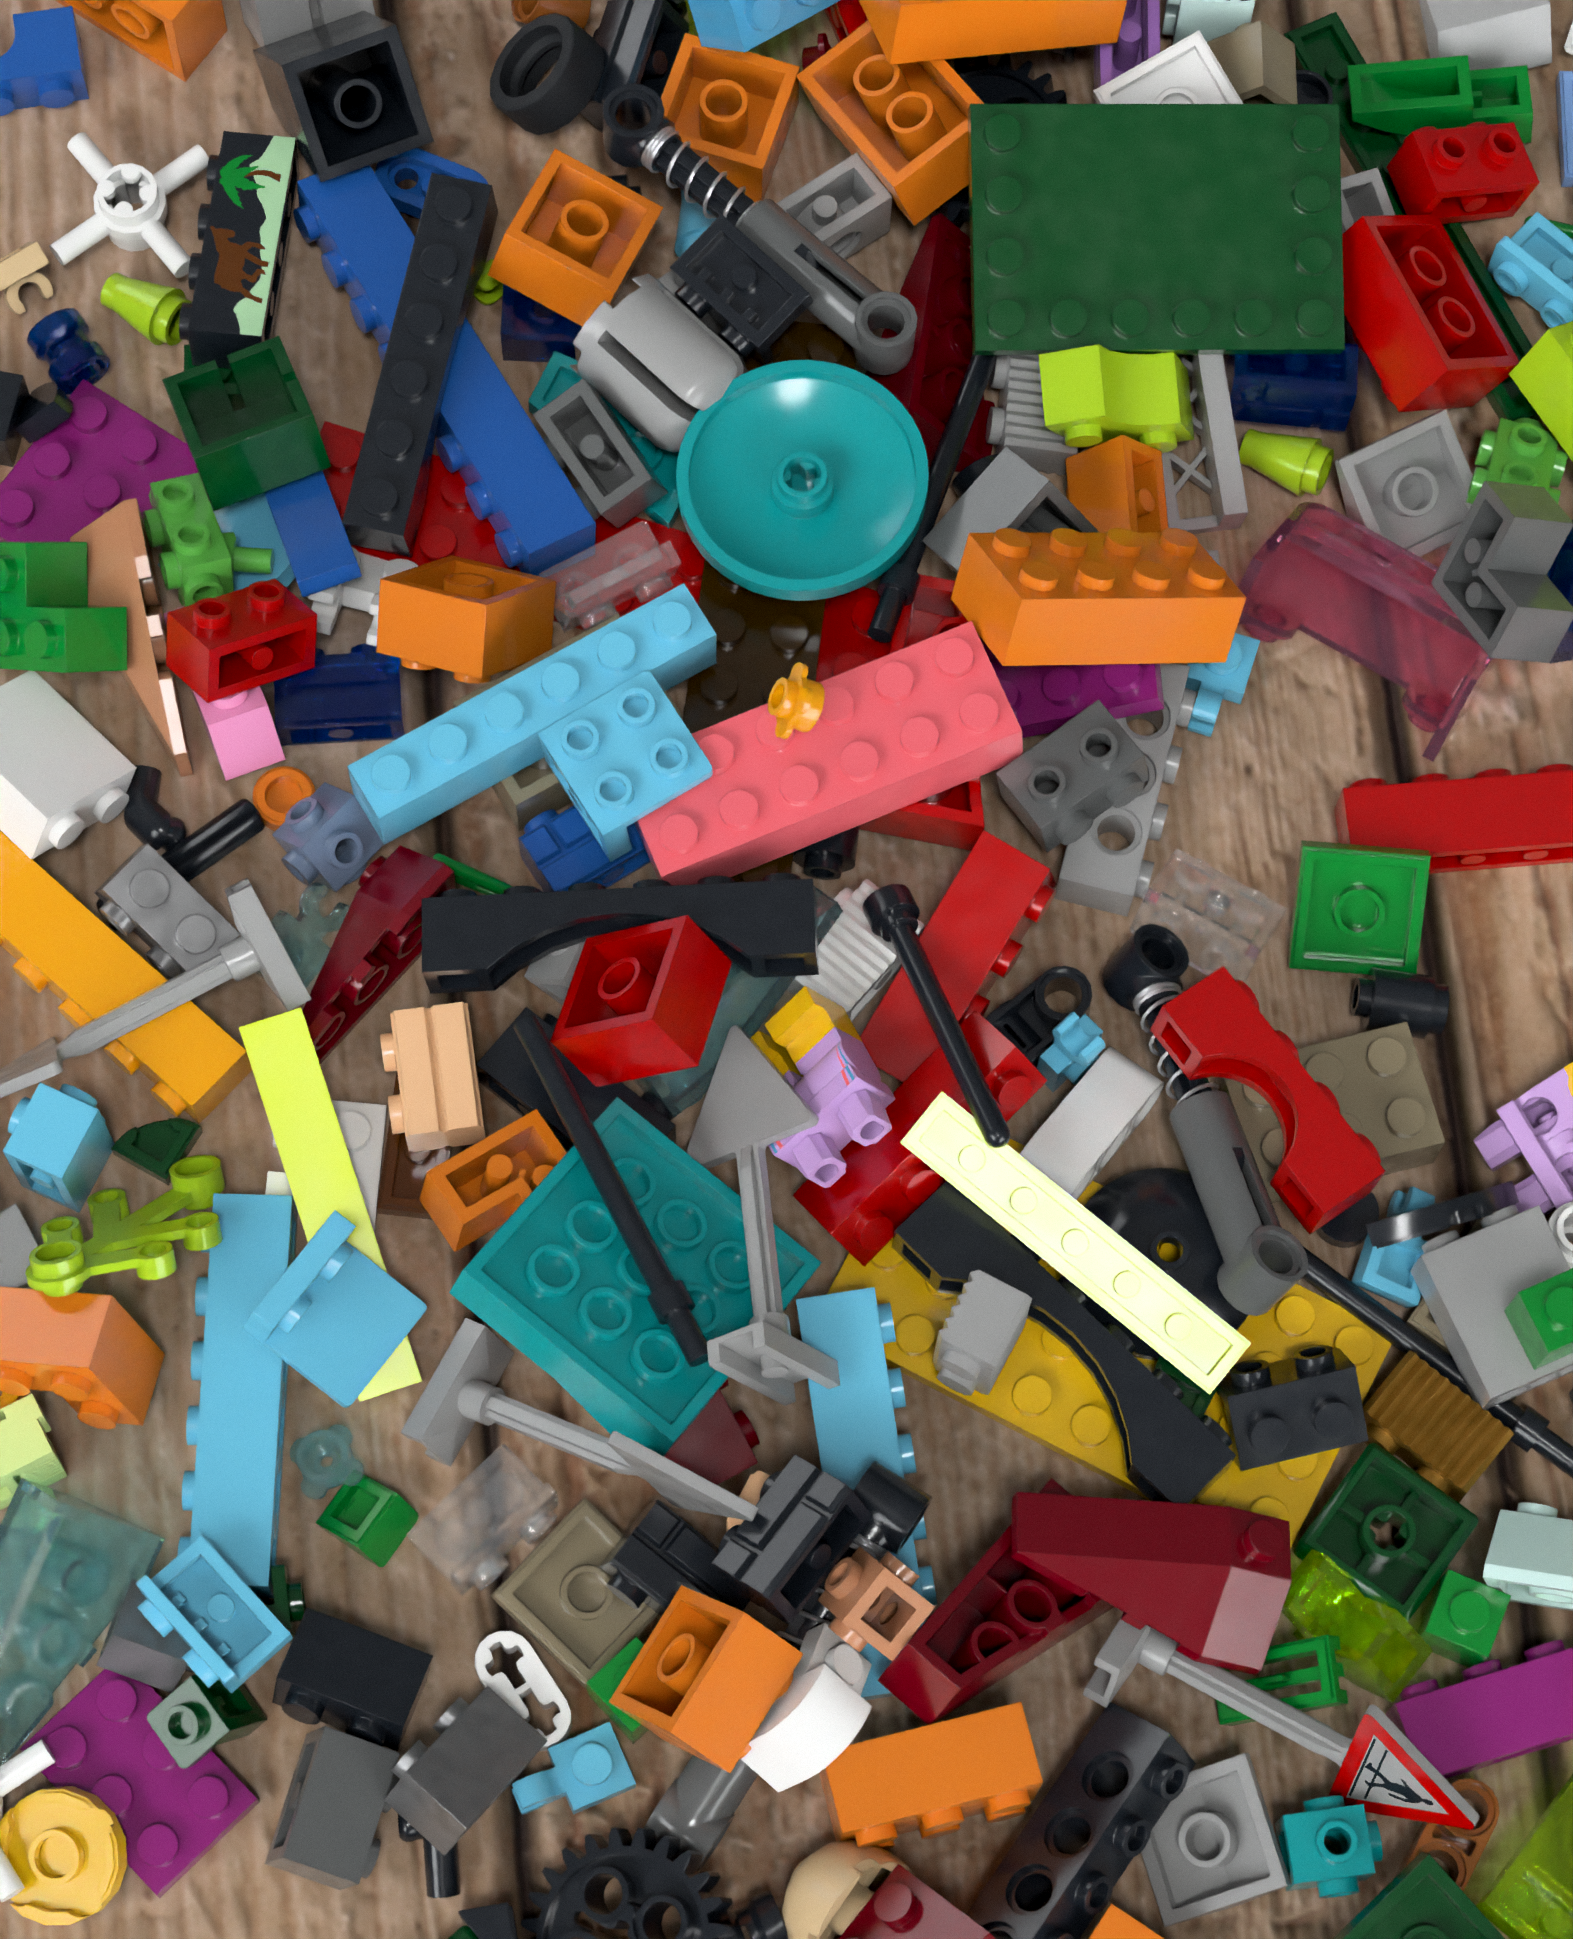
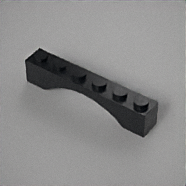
M431 173L342 521L351 545L407 557L412 556L426 501L435 436L452 359L468 306L485 267L498 216V208L492 185Z
M774 873L765 876L762 881L736 882L733 878L726 876H710L700 879L697 884L671 886L669 882L664 880L647 879L634 883L633 888L607 889L602 884L585 882L570 886L568 891L542 892L539 888L533 886H514L505 889L503 894L477 895L471 890L450 889L441 892L439 897L422 898V973L430 994L495 991L523 968L552 952L585 942L586 938L688 915L733 964L753 978L819 975L817 909L813 879H801L800 876L793 873Z
M948 1181L940 1186L894 1231L892 1248L938 1293L960 1295L964 1283L968 1282L970 1272L981 1270L1032 1298L1026 1318L1039 1324L1069 1348L1091 1374L1111 1409L1122 1443L1126 1477L1150 1501L1194 1504L1230 1468L1236 1454L1228 1448L1232 1444V1440L1227 1432L1211 1417L1203 1415L1199 1419L1180 1401L1184 1397V1393L1177 1383L1158 1368L1151 1373L1133 1355L1136 1351L1134 1343L1118 1326L1111 1322L1103 1326L1086 1309L1089 1301L1077 1286L1064 1276L1056 1280L1038 1263L1042 1259L1013 1234L1009 1235L991 1216Z

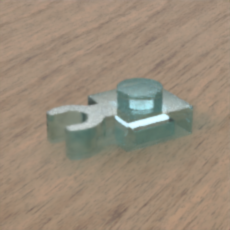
M318 882L310 884L303 891L299 900L300 913L296 918L285 911L279 910L271 920L306 988L321 970L331 949L321 940L327 932H334L340 929L350 907L339 902L329 915L322 917L319 912V903L326 896L329 888ZM260 970L256 973L263 978Z

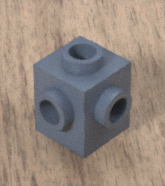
M326 782L310 797L304 798L293 805L286 814L285 822L272 834L287 854L281 860L293 876L306 886H309L314 881L335 892L343 885L355 881L366 869L367 861L384 845L356 797Z

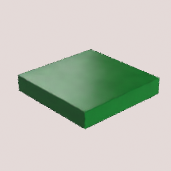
M1301 840L1287 961L1289 968L1368 975L1369 970L1372 967L1417 973L1431 859L1429 851Z

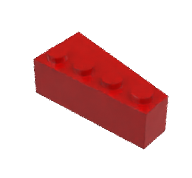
M919 574L921 578L913 602L904 606L893 634L889 654L968 622L951 600L955 585L954 580ZM981 776L861 824L859 830L971 851L984 830Z
M983 830L919 937L959 1025L974 1010L984 1016L990 1004V1000L985 998L998 976L1005 978L1009 974L1023 949V945L1020 944L1021 940L1032 923H1038L1056 894L1054 888L1057 884L1050 868ZM903 965L860 1035L877 1069L900 1083H903L940 1046Z

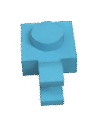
M1235 633L1226 663L1187 664V666H1190L1185 688L1198 691L1187 730L1211 737L1222 699L1241 704L1260 640Z
M1071 1012L1052 1030L1054 1043L1039 1057L1037 1069L1048 1080L1045 1085L1053 1093L1067 1079L1076 1085L1100 1057L1098 1054L1106 1047L1102 1039L1103 1030L1086 1014L1081 1018L1075 1012Z
M1410 1187L1407 1194L1396 1190L1389 1203L1387 1217L1434 1204L1435 1196L1416 1187ZM1367 1233L1351 1282L1360 1288L1405 1308L1418 1306L1422 1294L1410 1271L1419 1257L1424 1254L1421 1246L1428 1241L1421 1239L1422 1236L1377 1249L1376 1246L1372 1247L1369 1234Z
M607 1722L547 1748V1754L553 1768L531 1774L512 1783L513 1789L511 1791L522 1815L565 1796L574 1815L634 1789L636 1782L610 1722Z

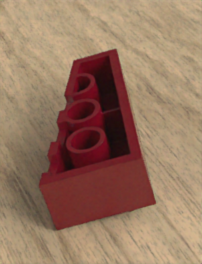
M1053 1478L1039 1491V1493L1071 1495ZM1011 1524L905 1645L877 1681L925 1723L930 1725L1105 1614L1114 1606L1091 1593L1080 1597L1013 1559Z

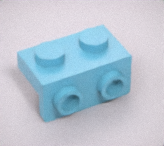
M1536 212L1511 239L1504 236L1496 244L1487 270L1493 275L1496 283L1502 290L1509 295L1520 296L1540 312L1541 318L1548 327L1553 328L1573 321V240L1540 213Z
M202 1535L152 1579L145 1574L135 1583L146 1598L137 1607L163 1638L173 1629L191 1648L182 1656V1659L208 1688L219 1679L232 1694L293 1639L291 1633Z

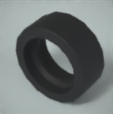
M558 13L539 16L523 26L508 41L499 55L490 78V97L501 112L525 131L536 135L555 132L570 123L587 106L594 95L604 70V52L598 42L569 17ZM557 61L549 76L536 88L544 73Z

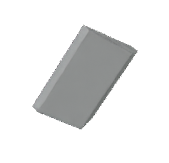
M1419 0L1430 58L1468 55L1470 70L1527 65L1529 69L1552 63L1551 7L1549 0Z
M1446 409L1439 410L1335 460L1347 517L1381 573L1386 574L1452 542L1472 504L1466 503V497L1473 475Z
M1243 1753L1191 1771L1185 1788L1177 1798L1170 1802L1152 1829L1149 1841L1141 1852L1165 1927L1239 1906L1291 1885L1249 1753Z

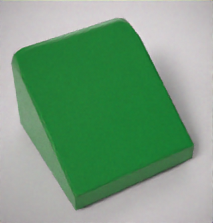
M354 1469L318 1518L316 1524L378 1567H384L415 1525L419 1515L398 1493Z

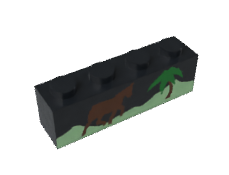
M224 131L220 154L209 156L207 190L213 191L211 203H201L198 214V239L204 240L202 252L192 253L189 263L188 283L189 289L194 290L192 303L182 304L179 319V336L181 340H189L192 365L199 366L215 360L218 368L231 369L226 355L272 338L298 188L297 181H299L300 177L295 137Z

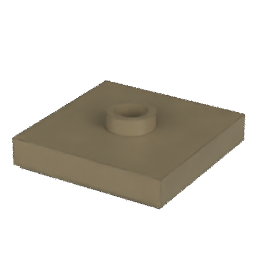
M586 1498L580 1500L490 1595L584 1689H587L586 1682L635 1637H638L658 1615L644 1602L638 1609L629 1606L606 1586L612 1576L600 1566L624 1535Z

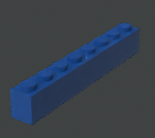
M370 165L323 182H319L313 174L297 181L299 207L293 210L296 225L307 243L315 241L322 251V264L332 285L335 288L343 286L350 296V309L359 329L364 334L372 332L378 341V353L383 365L415 236ZM465 317L442 401L436 431V448L446 469L450 473L458 471L467 485L465 486V494L476 517L479 520L488 518L496 531L494 535L495 543L505 564L509 568L517 566L520 572L547 578L595 555L596 523Z

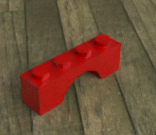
M1222 966L1162 1006L1150 1031L1189 1080L1220 1077L1238 1081L1258 1092L1274 1110L1283 1133V1154L1280 1165L1270 1181V1185L1309 1235L1371 1193L1386 1172L1380 1165L1381 1160L1377 1149L1365 1135L1355 1133L1340 1114L1339 1103L1335 1095L1325 1084L1319 1081L1315 1082L1299 1062V1053L1294 1043L1285 1033L1279 1030L1275 1031L1259 1011L1258 1000L1245 982L1238 979L1235 980L1228 970Z

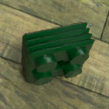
M1370 1443L1294 1548V1554L1396 1629H1402L1475 1529L1479 1519L1474 1513L1376 1443ZM1387 1522L1394 1525L1398 1530L1395 1533L1394 1541L1401 1548L1398 1549L1392 1545L1387 1546L1385 1549L1378 1547L1374 1543L1376 1534L1370 1529V1525L1377 1529L1384 1527Z

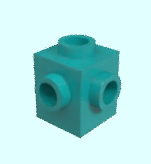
M1328 1796L1304 1801V1812L1282 1815L1275 1823L1278 1845L1291 1882L1290 1886L1285 1887L1286 1892L1317 1887L1320 1899L1348 1896L1359 1893L1358 1882L1366 1881L1376 1873L1374 1862H1379L1383 1859L1381 1835L1376 1820L1366 1821L1364 1804L1345 1806L1343 1796ZM1324 1839L1332 1841L1337 1846L1338 1855L1332 1854L1326 1849Z

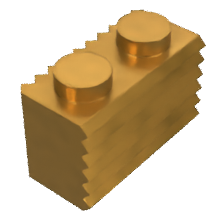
M1410 1350L1363 1407L1369 1440L1364 1443L1367 1446L1370 1443H1376L1393 1456L1396 1454L1416 1470L1415 1472L1458 1503L1514 1435L1513 1431L1504 1426L1499 1419L1494 1418L1489 1411L1484 1410L1468 1394L1461 1392L1458 1386L1451 1384L1446 1377L1441 1376L1436 1369L1430 1367L1426 1361L1420 1359L1415 1352Z

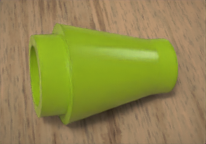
M116 272L106 280L100 295V301L103 306L117 313L154 345L166 343L174 346L182 341L179 336L181 307L183 303L192 302L186 299L185 293L181 289L129 278Z
M1250 428L1242 441L1239 457L1242 465L1253 468L1300 497L1306 492L1318 496L1323 490L1330 474L1334 459V449L1322 446L1321 438L1266 433Z

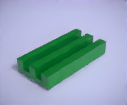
M1327 1634L1269 1646L1263 1665L1317 1655L1318 1666L1244 1680L1265 1692L1321 1682L1322 1691L1280 1699L1302 1712L1348 1704L1347 1690L1340 1689L1339 1678L1345 1677L1343 1663L1336 1662L1335 1651L1341 1650L1339 1636ZM1222 1668V1669H1224V1670H1226V1671H1228V1672H1232V1671H1233V1670H1229V1669ZM1216 1699L1219 1725L1235 1726L1255 1722L1254 1719Z

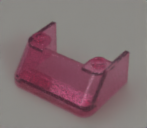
M1303 502L1292 511L1253 556L1238 586L1246 596V600L1237 628L1242 623L1252 636L1270 643L1291 639L1300 630L1407 689L1402 697V705L1408 712L1409 720L1421 730L1434 733L1422 755L1434 762L1460 724L1497 658H1490L1431 585L1439 567L1332 508L1319 503Z

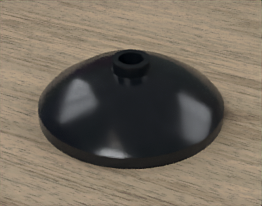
M1150 1168L1134 1171L1108 1183L1084 1206L1236 1331L1245 1322L1248 1314L1235 1309L1224 1298L1219 1289L1217 1275L1219 1267L1224 1261L1189 1171L1174 1168ZM1164 1243L1173 1244L1179 1249L1180 1258L1174 1262H1166L1159 1257L1157 1247ZM1083 1292L1089 1301L1086 1309L1103 1326L1111 1322L1118 1326L1132 1340L1136 1347V1351L1133 1353L1134 1356L1158 1361L1159 1356H1161L1158 1352Z

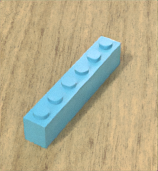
M683 583L348 765L353 794L385 845L544 758L538 732L644 670L650 671L662 690L666 691L716 663L717 634Z
M213 1193L212 1212L219 1216L223 1240L213 1248L200 1251L201 1253H209L208 1277H198L195 1289L196 1316H205L204 1341H193L191 1350V1379L201 1381L199 1406L189 1405L186 1422L187 1445H197L195 1471H184L182 1482L183 1511H192L191 1537L180 1536L178 1555L202 1535L258 1598H274L271 1566L277 1565L289 1365L245 1331L243 1326L252 1311L295 1260L298 1211L293 1196Z
M875 1287L796 1299L802 1342L838 1361L839 1386L828 1389L808 1378L822 1472L830 1474L845 1483L852 1490L855 1489L874 1461L882 1464L903 1479L904 1474L917 1473L911 1433L897 1435L894 1409L906 1407L901 1368L887 1369L883 1344L896 1342L890 1302L877 1304ZM923 1515L897 1555L892 1552L890 1553L920 1576L912 1588L935 1606L937 1605L932 1566L918 1567L914 1544L915 1540L927 1539ZM926 1619L921 1624L920 1628L925 1624ZM867 1643L859 1653L872 1666L861 1697L865 1700L895 1696L877 1681L892 1661Z

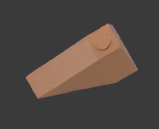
M137 498L122 501L71 536L70 541L87 542L88 605L127 607V670L119 672L180 776L194 775L175 673L166 666L167 629L152 549L147 538Z

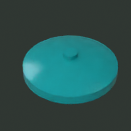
M789 360L755 368L732 380L722 398L705 411L699 409L683 437L677 459L676 486L680 513L685 528L698 551L711 566L737 585L752 592L782 600L809 601L832 598L854 591L877 579L901 558L912 543L923 520L928 498L929 471L925 445L917 425L904 405L889 390L869 376L854 369L824 361Z

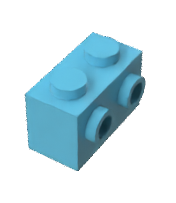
M40 1082L32 1098L23 1097L14 1109L8 1124V1132L12 1135L3 1149V1153L22 1187L80 1213L112 1153L111 1148L115 1144L105 1124L106 1119L101 1115L99 1109L95 1108L98 1103L95 1098L68 1084H62L58 1091Z

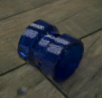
M75 308L61 309L45 316L35 324L27 337V343L36 358L42 362H47L49 365L48 375L50 380L56 383L66 395L72 394L83 379L94 385L107 373L111 364L110 358L101 344L91 341L88 337L89 326L81 313Z

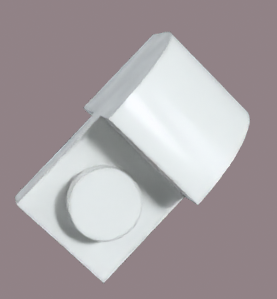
M826 1622L806 1632L799 1650L803 1653V1656L794 1669L793 1680L788 1690L775 1700L749 1742L751 1750L741 1759L778 1793L813 1777L832 1763L855 1738L872 1708L861 1697L872 1664L829 1629V1625Z

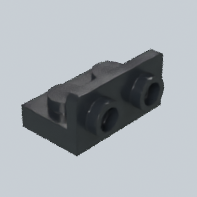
M722 214L670 266L679 286L674 293L675 296L700 319L706 313L715 319L723 327L718 332V335L737 351L743 359L752 353L764 365L774 357L770 346L813 302L809 292Z

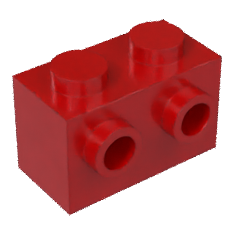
M1475 122L1465 127L1437 129L1433 126L1419 128L1404 139L1403 145L1387 165L1388 172L1406 215L1437 214L1442 224L1513 217L1540 183L1514 122L1490 125L1486 122Z
M275 578L268 581L254 582L249 587L221 596L198 600L195 604L167 612L166 666L207 703L315 668L317 614Z

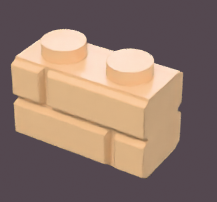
M455 1002L433 1005L431 1008L418 1007L396 1010L390 1013L392 1032L380 1034L385 1072L397 1071L400 1094L388 1096L392 1133H405L408 1150L412 1152L441 1149L445 1146L471 1145L486 1138L468 1003Z

